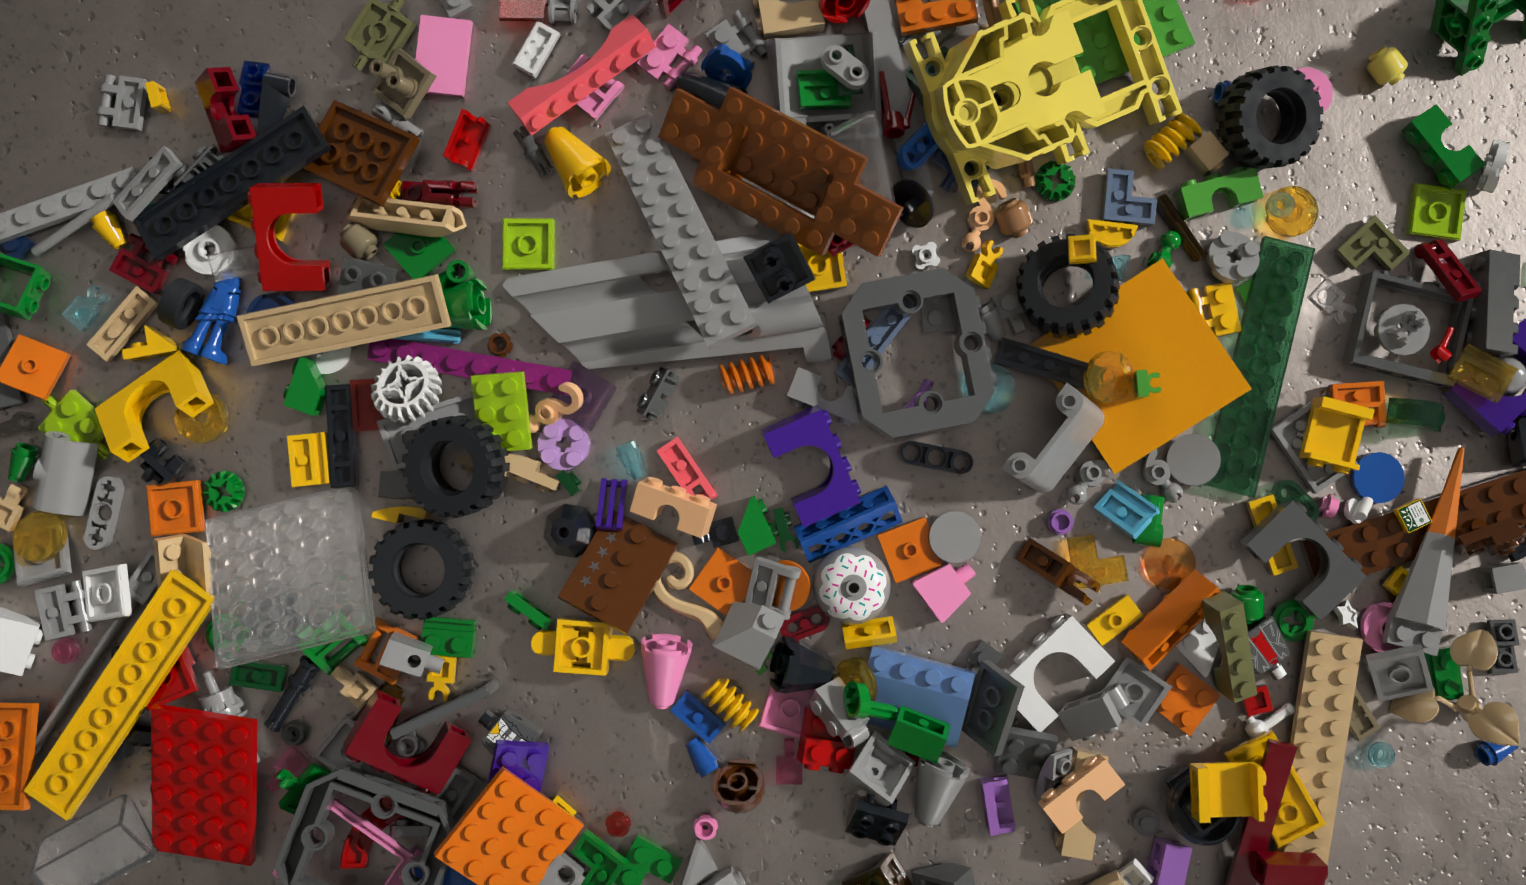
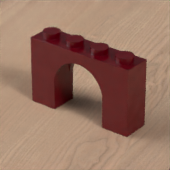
M375 689L343 743L344 753L347 758L357 763L363 761L370 764V767L379 773L386 771L402 783L411 782L425 793L434 792L439 795L471 742L468 731L445 721L426 751L414 757L396 756L385 747L384 743L389 729L402 709L400 700Z
M1256 851L1251 875L1260 885H1324L1325 880L1328 878V866L1316 853Z

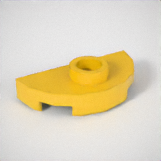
M1085 220L1088 235L1095 234L1096 242L1106 249L1119 248L1127 244L1136 234L1138 225Z

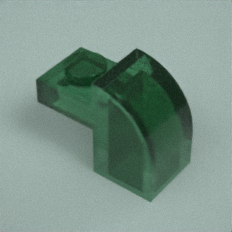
M1389 398L1386 416L1387 424L1397 427L1420 428L1430 432H1441V426L1445 422L1442 403L1419 399Z

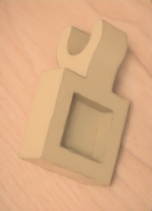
M20 483L17 486L11 484L6 496H0V528L8 532L15 530L25 509L19 503L27 495L28 487Z
M343 664L331 673L336 680L344 685L340 693L358 709L372 696L375 689L379 688L360 671L353 676L351 671Z

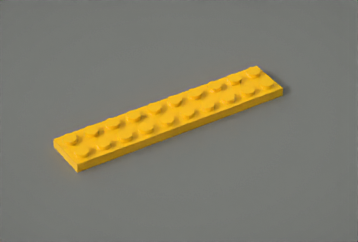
M176 569L169 572L25 788V793L67 821L73 818L218 600L216 596L205 592L201 586Z

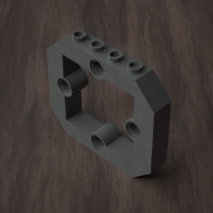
M945 268L865 282L858 287L838 319L858 418L886 438L894 439L970 424L977 420L995 392L997 378L995 372L991 371L989 361L992 360L990 347L985 344L986 325L979 315L981 301L979 295H975L973 287ZM903 297H910L914 301L912 309L906 308L903 305ZM949 297L957 336L954 341V349L962 360L969 396L944 401L943 396L939 392L927 391L916 398L914 407L883 413L875 376L882 368L883 358L877 350L870 349L863 313L894 307L898 315L910 317L922 308L923 301ZM965 338L973 340V350H968L964 346ZM863 357H870L873 360L874 367L872 370L863 367ZM925 398H930L934 401L935 408L933 411H928L924 408Z
M346 765L306 785L274 865L282 885H332L305 874L314 851L322 849L334 838V825L327 818L338 791L371 803L373 814L380 819L390 818L397 813L433 827L422 856L412 858L404 866L401 873L404 885L443 884L449 866L436 858L434 851L454 828L456 823L446 801L351 765ZM383 797L391 799L392 809L383 806ZM314 829L322 832L323 840H318L314 837ZM412 867H419L423 872V877L414 876Z

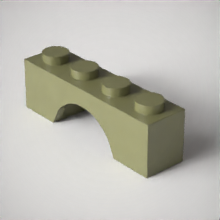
M1222 592L1202 600L1206 624L1215 635L1221 650V665L1213 668L1217 690L1233 703L1257 695L1244 604L1227 592Z

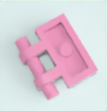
M668 24L654 41L656 47L641 57L637 65L657 82L665 74L668 78L663 85L671 91L678 77L685 74L690 66L693 67L697 63V57L701 54L702 49L695 44L690 51L685 50L684 48L689 43V39ZM679 56L682 61L675 69L671 68V64Z

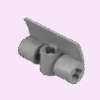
M46 432L41 457L37 460L33 472L36 486L32 507L48 513L84 516L87 512L99 444L70 441V435L63 432Z

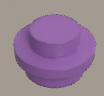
M1056 509L1048 515L1047 526L1052 533L1064 535L1072 529L1073 518L1068 511Z

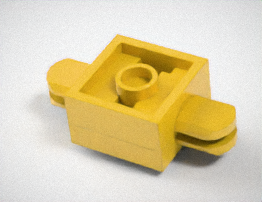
M562 616L557 619L556 631L541 630L531 640V647L534 653L554 656L553 672L606 676L609 673L610 660L628 661L636 651V643L633 638L624 635H612V627L591 618Z

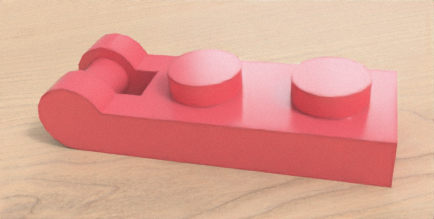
M678 436L657 450V453L680 487L687 490L686 493L695 496L696 494L692 489L701 484L704 491L699 493V495H704L711 500L718 497Z

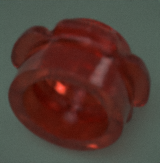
M621 811L613 812L612 815L607 817L605 822L607 832L613 837L625 836L629 832L628 828L631 826L630 818ZM616 822H620L621 825L616 826Z

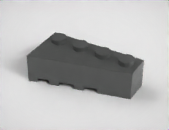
M1491 249L1477 253L1472 263L1473 279L1482 289V292L1473 300L1461 354L1488 359L1518 354V345L1513 344V334H1518V323L1513 322L1514 312L1519 309V299L1514 295V290L1520 286L1521 255Z

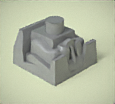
M874 730L870 734L869 739L863 744L864 747L843 778L853 785L857 784V786L867 791L869 795H873V801L885 807L894 802L916 762L901 750L888 745V740Z

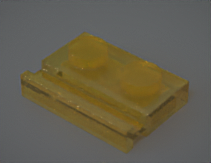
M1467 344L1446 378L1494 403H1498L1513 380L1512 378L1518 371V368Z

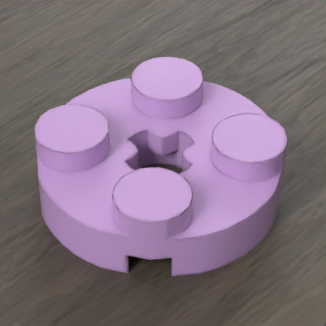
M560 419L554 424L545 425L539 435L538 452L541 459L554 469L571 470L580 465L589 454V436L584 428L575 421ZM563 437H566V441L571 443L570 448H566L565 452H561V448L557 447V442H560Z

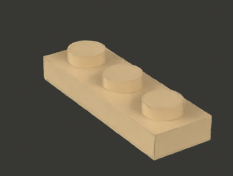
M136 286L86 345L102 359L111 362L154 312L159 302L143 288Z

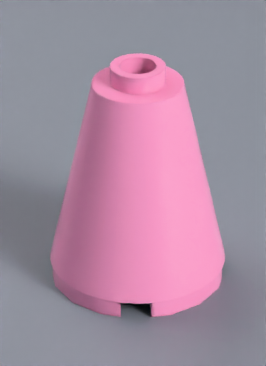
M652 634V638L646 640V636L642 637L640 648L649 703L653 704V707L666 709L674 703L692 652L693 644L690 640L687 639V643L682 642L681 636L673 634Z

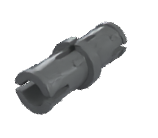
M524 126L519 127L521 132L516 129L513 135L525 151V158L530 159L541 178L547 176L546 171L551 173L554 168L542 152V145L540 143L537 144L534 137L529 134Z

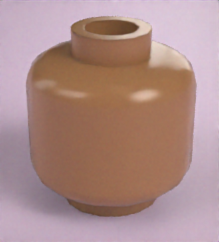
M1012 198L998 205L999 210L995 213V218L1003 235H1013L1014 238H1018L1028 233L1027 228L1033 223V218L1024 201Z

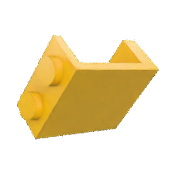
M1255 762L1190 763L1191 817L1199 823H1210V817L1252 816L1258 821H1264V813L1267 812V800L1263 794V786L1266 785V773L1263 767Z

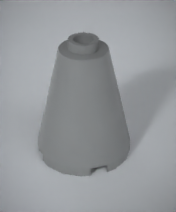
M945 752L941 753L937 764L919 757L915 817L921 825L926 827L938 825L969 777L970 768L965 769L963 767L965 762Z

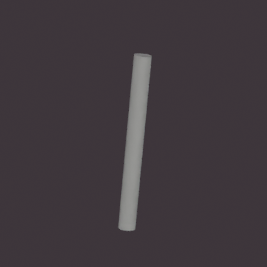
M109 194L31 248V252L37 257L87 224L92 217L113 206L114 203L112 201L116 196Z

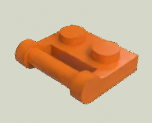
M1384 381L1328 385L1329 398L1375 409L1373 419L1365 420L1364 426L1374 425L1376 428L1386 426L1387 413Z
M377 617L373 624L375 627L361 656L356 658L354 666L394 685L402 671L379 664L389 638L394 631L417 640L419 637L391 624L383 618ZM385 631L389 633V636L375 664L370 662V659Z

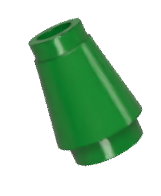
M16 443V446L11 449L8 472L9 480L18 483L25 481V478L39 458L37 454L39 449L27 443Z

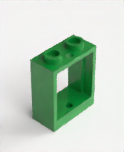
M0 253V267L31 276L17 306L0 302V312L30 321L32 315L38 310L39 301L44 291L48 289L52 276L39 265Z

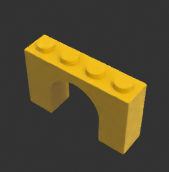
M179 349L95 408L111 453L129 463L149 449L142 429V418L151 402L165 393H171L176 407L192 418L214 404L195 360Z

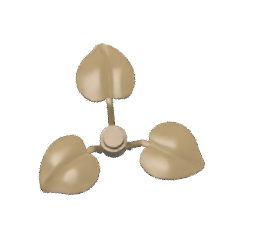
M1477 630L1461 635L1454 640L1450 647L1452 660L1459 666H1467L1469 695L1461 696L1455 705L1441 696H1435V690L1392 699L1390 705L1391 714L1413 723L1431 721L1438 714L1439 705L1436 701H1439L1450 707L1453 712H1459L1463 720L1468 722L1471 732L1479 739L1497 745H1520L1519 719L1515 710L1502 702H1490L1482 709L1476 698L1472 669L1475 668L1480 671L1489 670L1495 664L1498 656L1496 642L1493 636L1486 630Z

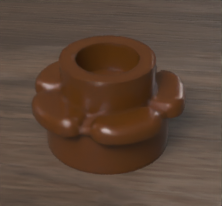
M506 333L491 335L487 345L489 352L495 354L496 357H505L513 349L510 336ZM499 343H502L503 346H502V347H498V344H499Z

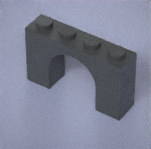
M1283 500L1239 543L1256 561L1266 563L1286 543L1293 539L1304 538L1311 542L1317 549L1320 557L1319 571L1316 577L1294 600L1311 618L1322 620L1367 576L1361 571L1363 568L1361 564L1352 557L1348 558L1342 552L1344 547L1334 538L1330 539L1324 533L1326 531L1325 527L1317 520H1311L1306 515L1307 509L1297 500Z

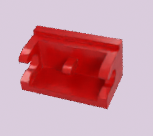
M461 109L442 156L449 163L472 172L491 124L483 117H475L469 111Z

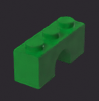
M1436 104L1413 119L1401 131L1404 133L1406 141L1413 145L1420 153L1422 161L1429 165L1437 174L1438 181L1451 190L1486 164L1470 145L1458 151L1449 150L1443 145L1441 135L1452 125V122Z

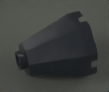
M563 504L547 516L543 538L555 555L578 558L585 552L598 530L596 529V520L587 507ZM565 528L569 530L568 536H566L564 533L566 531Z
M783 636L781 638L783 643L778 642L775 645L770 663V672L775 673V679L770 678V685L776 692L787 694L815 689L834 679L835 666H833V662L793 637Z

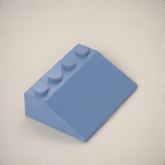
M878 645L873 646L864 679V684L869 690L870 700L893 705L898 708V711L902 705L950 724L945 745L957 748L975 671ZM870 717L867 724L891 730L894 721Z

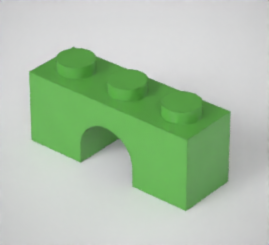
M1245 166L1230 170V174L1221 177V173L1205 177L1206 181L1197 183L1196 179L1181 183V188L1173 193L1178 212L1185 221L1203 217L1213 212L1212 195L1215 192L1221 193L1227 198L1230 209L1255 203L1264 197L1256 168L1246 170Z

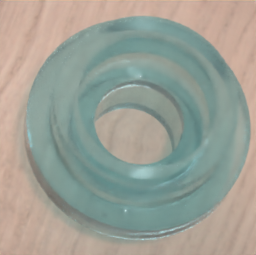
M1277 192L1269 198L1267 206L1273 216L1283 218L1292 213L1295 203L1290 194ZM1277 201L1283 203V209L1277 207Z
M1379 741L1370 746L1368 759L1374 766L1386 768L1395 761V751L1390 744ZM1383 750V756L1378 759V752Z

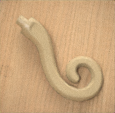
M675 551L668 565L674 563L681 566L683 576L680 579H676L674 576L668 575L666 583L673 590H683L692 582L694 568L687 556ZM660 577L652 591L656 600L670 611L698 622L711 641L716 639L723 624L722 619L708 608L677 599L670 595L663 586Z

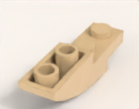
M516 454L505 456V463H510V471L505 472L504 475L508 477V480L511 473H513V479L527 484L528 480L537 483L536 488L551 494L552 490H560L562 484L558 479L539 472L543 462ZM470 455L458 456L455 462L462 464V470L473 474V463Z

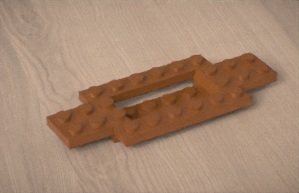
M729 87L721 109L682 89L675 90L658 138L700 160L691 182L692 185L781 234L791 231L797 243L821 256L826 254L834 234L876 257L882 255L904 207L860 185L859 179L868 161L867 157L734 87ZM731 170L732 172L742 176L743 178L753 182L754 184L764 188L765 190L775 194L776 196L810 213L811 215L815 216L814 219L794 209L793 207L783 203L782 201L772 197L771 195L761 191L760 189L750 185L749 183L739 179L738 177L728 173L727 171Z

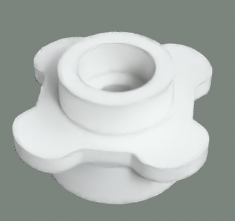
M928 242L927 245L923 246L915 245L912 248L917 269L923 270L931 265L936 267L940 263V258L936 254L937 245L934 242ZM927 253L928 258H925L923 255Z

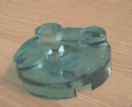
M990 363V368L996 374L997 386H995V394L992 395L981 414L985 415L996 414L1006 409L1015 396V379L1007 369L994 363ZM966 379L963 383V393L965 397L969 396Z

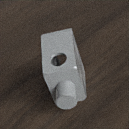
M394 631L389 638L379 664L421 677L424 669L439 674L445 659L430 654L433 648L432 645ZM412 655L419 656L421 660H414Z

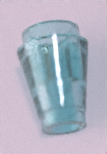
M634 440L616 448L618 453L616 457L633 480L647 474L640 446L636 445Z

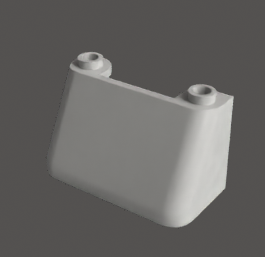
M1068 383L1065 384L1056 398L1058 409L1067 416V419L1040 454L1035 458L1031 454L1017 452L1011 455L1001 467L1012 477L1039 493L1049 492L1056 486L1104 423L1105 416L1103 411Z

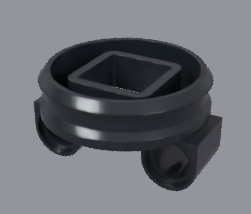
M1185 765L1165 779L1167 786L1170 788L1166 803L1168 819L1173 828L1186 840L1197 845L1211 846L1227 840L1236 831L1241 817H1210V823H1199L1191 817V813L1187 808L1191 804L1190 767Z

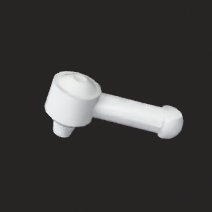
M1286 703L1282 705V708L1264 720L1247 716L1245 718L1247 723L1245 731L1250 739H1253L1267 732L1289 715L1294 714L1295 708L1292 704Z

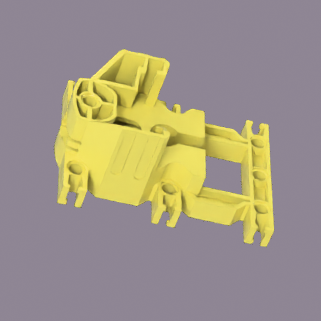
M1006 0L998 5L1003 21L992 25L986 30L982 29L949 49L945 60L934 32H930L920 38L921 42L925 43L929 56L926 59H922L916 47V39L909 41L903 46L923 95L924 113L929 130L939 148L947 156L965 205L979 201V198L974 195L971 185L972 180H978L983 192L981 193L982 198L996 194L985 165L996 170L1029 161L1032 157L1052 150L1058 165L1068 163L1076 157L1090 153L1081 127L1087 130L1098 127L1139 109L1140 104H1142L1149 125L1160 123L1168 117L1183 113L1142 0H1061L1043 9L1040 17L1033 0ZM1012 3H1019L1020 14H1016ZM1107 10L1134 83L1100 97L1091 70L1080 73L1074 57L1082 53L1083 49L1073 24ZM1134 34L1139 36L1140 45L1135 43ZM926 64L934 66V76H929L926 73ZM1153 83L1158 87L1157 94L1152 91ZM994 93L1001 97L1000 106H997ZM1159 99L1161 100L1163 107L1166 111L1164 116H1162L1158 102ZM1068 143H1071L1075 151L1071 156H1069L1066 147ZM966 162L971 163L974 171L971 176L966 174L964 170Z

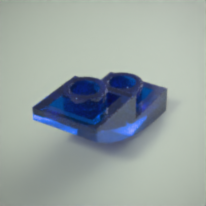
M244 60L239 84L242 88L237 107L239 115L248 114L249 117L258 118L263 77L266 71L271 72V65L269 63Z

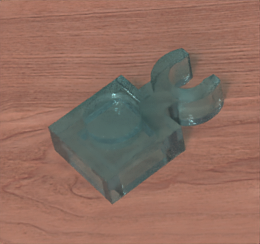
M91 285L88 288L86 298L78 295L62 313L69 322L82 332H86L102 314L97 307L106 304L111 298L110 295L105 293L100 298H97L96 294L101 289L97 285Z

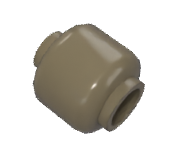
M351 222L341 230L339 235L341 237L340 245L352 258L360 260L366 258L369 260L378 252L379 238L365 225Z

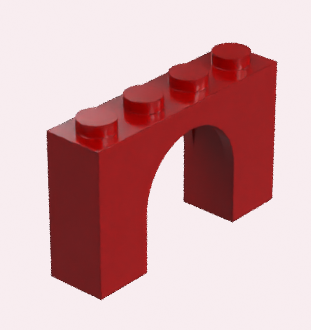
M258 183L249 187L250 190L248 191L247 198L253 212L251 229L255 232L256 236L254 253L256 258L259 259L260 268L258 269L257 277L259 283H262V291H325L332 285L329 260H299L292 258L280 248L275 237L276 223L283 214H316L324 209L321 183Z

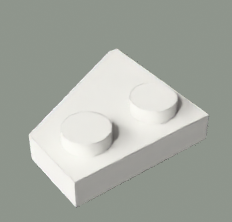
M1204 618L1175 648L1203 678H1206L1214 662L1219 644Z

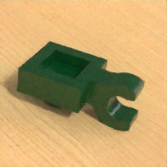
M783 507L772 509L780 537L781 551L786 552L785 543L788 540L793 541L795 548L799 549L798 539L791 535L788 527L793 526L789 511L784 512Z

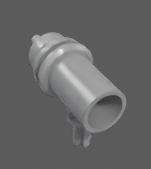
M211 671L204 672L203 678L208 693L197 699L200 710L241 717L246 716L248 710L247 708L240 709L244 705L243 700L235 695L232 686L219 689ZM257 752V763H258V762H260V757H259L258 752Z

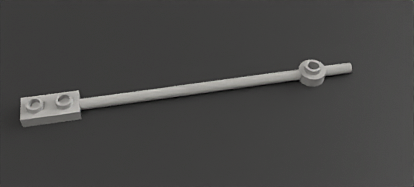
M150 548L129 580L132 611L138 602L142 605H148L157 591L154 548ZM129 616L114 618L38 732L35 756Z

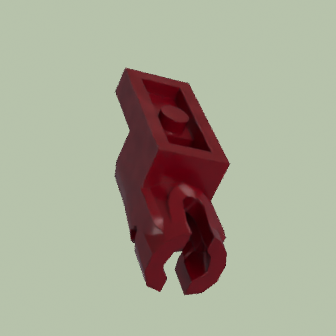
M454 180L402 181L401 200L450 205L458 209H470L477 206V201H474L473 197H463L464 194H478L476 182Z

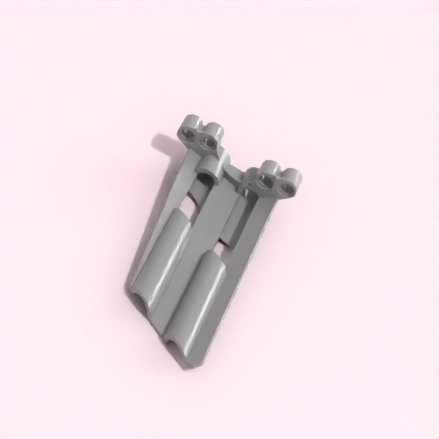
M759 221L758 234L715 241L756 321L757 327L753 328L752 333L741 334L710 350L704 338L686 322L692 321L694 318L680 289L656 293L640 277L671 271L661 251L509 277L502 285L513 298L531 313L530 316L558 343L565 346L586 369L801 347L804 348L807 364L832 360L825 312L818 313L806 285L768 304L743 258L745 254L783 235Z

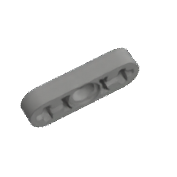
M106 476L101 478L96 484L84 534V542L92 550L105 549L113 541L125 491L124 482L118 477ZM111 484V486L115 487V491L110 492V490L106 489V485ZM103 498L113 499V502H110V501H102V499H103ZM104 505L110 509V516L107 520H102L99 517V509ZM96 524H99V525L107 524V527H106V528H101L102 526L96 527ZM99 534L100 537H103V541L98 542L97 539H94V535Z

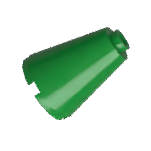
M478 278L471 279L443 291L451 321L449 328L488 329L485 326L491 324L492 305L490 298H485L483 291L487 290V287L482 280Z

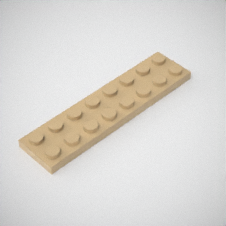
M438 274L237 316L251 366L451 326Z

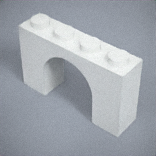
M1067 613L1064 616L1062 614L1057 616L1050 624L1052 627L1045 634L1044 632L1038 634L1032 641L1034 644L1027 651L1022 650L1013 659L1015 663L1009 669H1002L1025 686L1017 711L1038 732H1042L1059 716L1038 694L1034 685V671L1042 658L1055 652L1068 653L1095 679L1115 662L1078 621Z

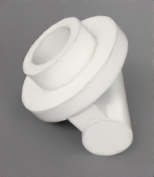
M1364 497L1359 501L1354 498L1348 499L1344 506L1345 517L1354 524H1359L1366 520L1373 504V499L1370 497Z

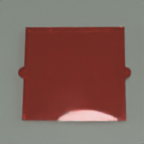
M498 0L500 5V21L545 22L548 0Z

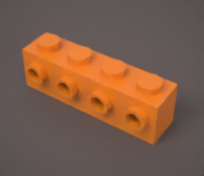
M1194 569L1181 580L1180 584L1171 593L1163 597L1162 602L1153 611L1148 612L1143 620L1126 634L1125 638L1121 641L1133 657L1151 671L1205 618L1202 600L1221 593L1219 588Z

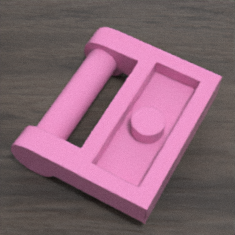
M585 53L582 54L564 77L580 68L591 58ZM611 79L604 84L609 89L606 94L597 89L575 105L597 121L612 101L623 91L625 85L619 80Z

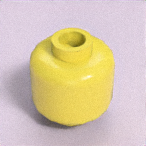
M1385 45L1368 57L1369 62L1366 69L1378 85L1389 83L1392 86L1405 77L1403 72L1406 70L1408 62L1396 47L1388 48Z

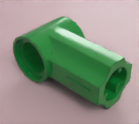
M1141 494L1142 497L1157 506L1160 513L1152 518V522L1136 539L1132 538V543L1159 548L1162 544L1164 532L1161 522L1165 497Z

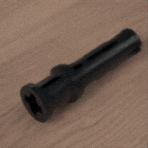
M305 655L301 656L299 660L300 665L295 673L290 674L288 687L264 723L267 728L272 725L271 731H280L282 724L301 693L310 688V681L316 671L321 670Z

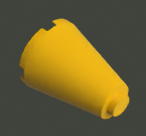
M553 127L547 131L544 144L566 193L571 198H573V195L582 198L597 190L603 184L600 180L604 174L607 177L610 174L611 166L608 161L564 127Z

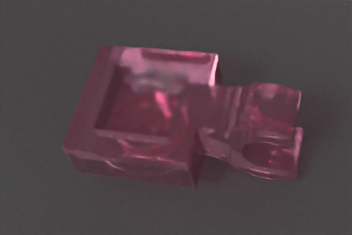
M784 738V756H776V784L802 785V763L795 756L794 738Z
M290 746L272 766L278 772L265 786L271 792L280 788L278 784L281 780L277 779L276 775L282 768L290 771L298 778L311 764V761L296 747Z

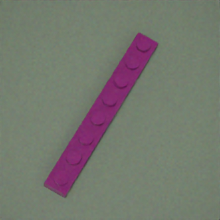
M400 339L369 343L367 360L387 364L388 361L396 363L397 357L402 358L404 361L407 355L413 359L418 356L423 361L430 362L438 373L470 379L472 375L524 371L526 389L568 396V393L560 391L558 387L564 382H570L572 370Z

